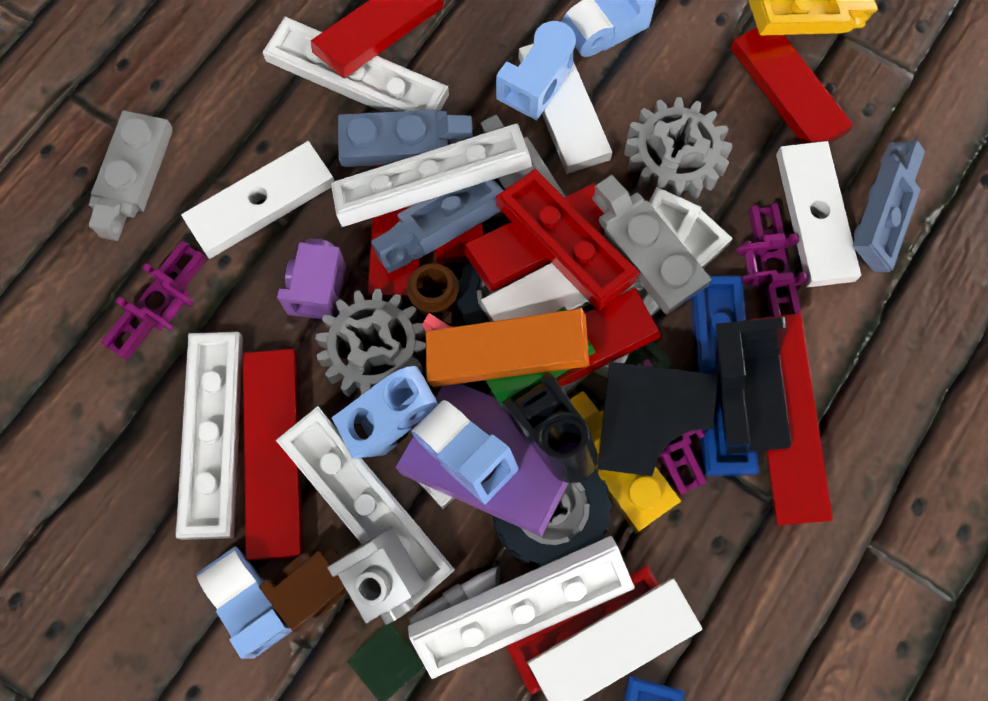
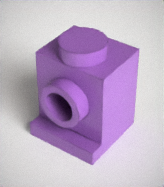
M308 239L305 243L299 242L296 259H290L286 267L285 285L287 289L279 288L277 296L287 315L322 319L324 315L337 317L338 308L335 302L341 298L347 267L340 248L322 239Z

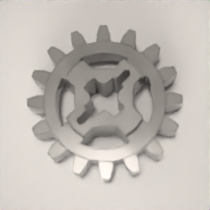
M676 97L671 108H668L662 100L656 102L653 113L643 108L640 111L638 122H632L630 125L624 149V155L631 157L627 167L628 172H641L637 185L642 188L652 183L660 189L671 191L672 194L681 197L683 191H687L693 199L699 197L703 187L708 190L714 189L719 176H723L729 164L727 158L732 150V143L724 141L729 130L728 127H715L713 125L717 113L712 111L705 116L699 113L701 109V102L696 101L690 109L684 108L681 97ZM682 141L681 150L678 151L675 158L671 157L674 148H677L679 142Z
M375 289L372 300H365L360 291H355V304L348 306L339 299L335 303L340 314L337 317L331 315L323 316L322 320L329 329V333L316 334L315 339L320 347L326 349L316 356L321 366H331L325 373L331 384L343 379L341 389L345 395L350 396L356 388H360L361 395H363L391 373L406 367L416 366L421 373L423 372L422 364L416 357L426 356V343L418 341L426 337V331L422 327L423 323H415L418 319V313L414 306L402 311L403 302L400 295L395 294L389 302H385L381 289ZM398 325L406 334V348L401 347L400 342L394 340ZM378 338L381 340L383 347L371 346L367 352L365 351L362 343L374 344ZM341 342L351 349L347 357L349 362L347 366H345L340 357ZM385 369H390V370H388V371H386V372H384V373H381V374H378V375H373V373H375V372H378V371H381V370H385Z

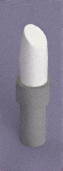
M500 567L491 568L461 585L456 584L442 593V597L409 616L410 624L412 625L499 586Z

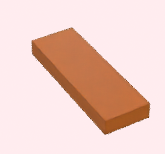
M582 308L426 331V379L432 387L589 366L586 315Z

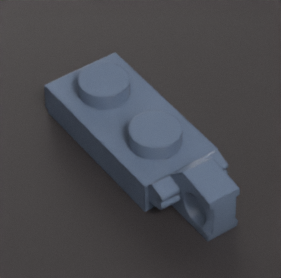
M417 110L338 115L339 161L341 166L344 167L388 165L473 137L472 117L466 115H447V111Z
M918 140L889 143L880 160L881 167L876 181L870 188L869 201L861 223L855 229L852 246L873 272H890V270H893L921 189L916 184L915 179L925 153Z
M489 180L411 206L397 214L399 222L390 231L371 241L379 261L390 273L410 264L412 259L422 258L423 255H427L445 245L447 242L499 213L501 210L496 206V196L504 190L494 180Z

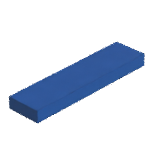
M709 276L712 279L709 286L690 298L695 372L717 374L714 355L716 324L746 321L742 276ZM717 384L713 429L704 430L706 436L700 438L703 476H755L759 473L758 452L726 455Z

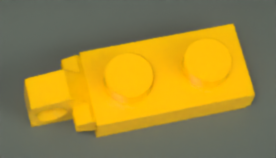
M748 0L760 35L838 34L850 32L856 28H863L866 25V21L878 10L874 0Z
M584 391L571 398L570 401L588 425L597 452L598 463L603 411L599 412ZM656 466L652 476L598 470L597 474L602 481L605 480L608 486L607 495L636 534L681 502Z

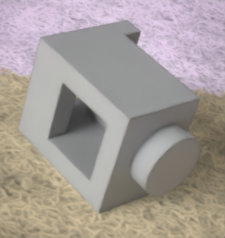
M392 527L351 550L327 567L332 577L339 576L365 623L378 616H381L385 624L400 618L414 608L410 598L425 585Z

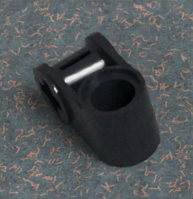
M548 372L541 377V384L515 401L508 398L502 402L506 413L521 436L528 444L533 446L548 469L558 480L566 483H578L587 479L594 472L597 465V452L588 425L574 408L567 394L552 374ZM565 444H579V446L571 452H558V450Z

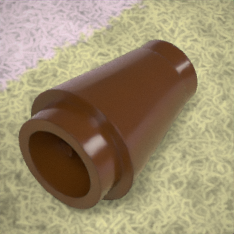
M426 264L417 268L407 282V294L412 304L425 317L430 313L436 318L443 320L449 315L459 291V284L455 274L449 268L440 264Z

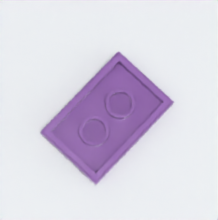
M462 384L442 386L436 396L438 404L442 400L448 401L489 436L493 434L509 446L519 470L484 505L440 466L441 463L414 436L399 460L396 469L405 477L542 537L568 483L558 480L551 473L533 446L528 444L521 436L495 397ZM565 444L558 450V452H571L574 449H576L579 446V444ZM496 467L482 482L487 481L494 475Z

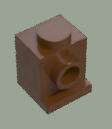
M332 546L324 553L316 552L312 557L308 552L298 556L282 571L285 579L281 583L267 579L259 586L265 597L294 632H304L348 594L339 576L332 577L327 568L341 558V555Z

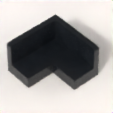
M785 317L716 324L714 355L718 375L726 455L788 450L791 447L792 441L780 361V352L787 330Z

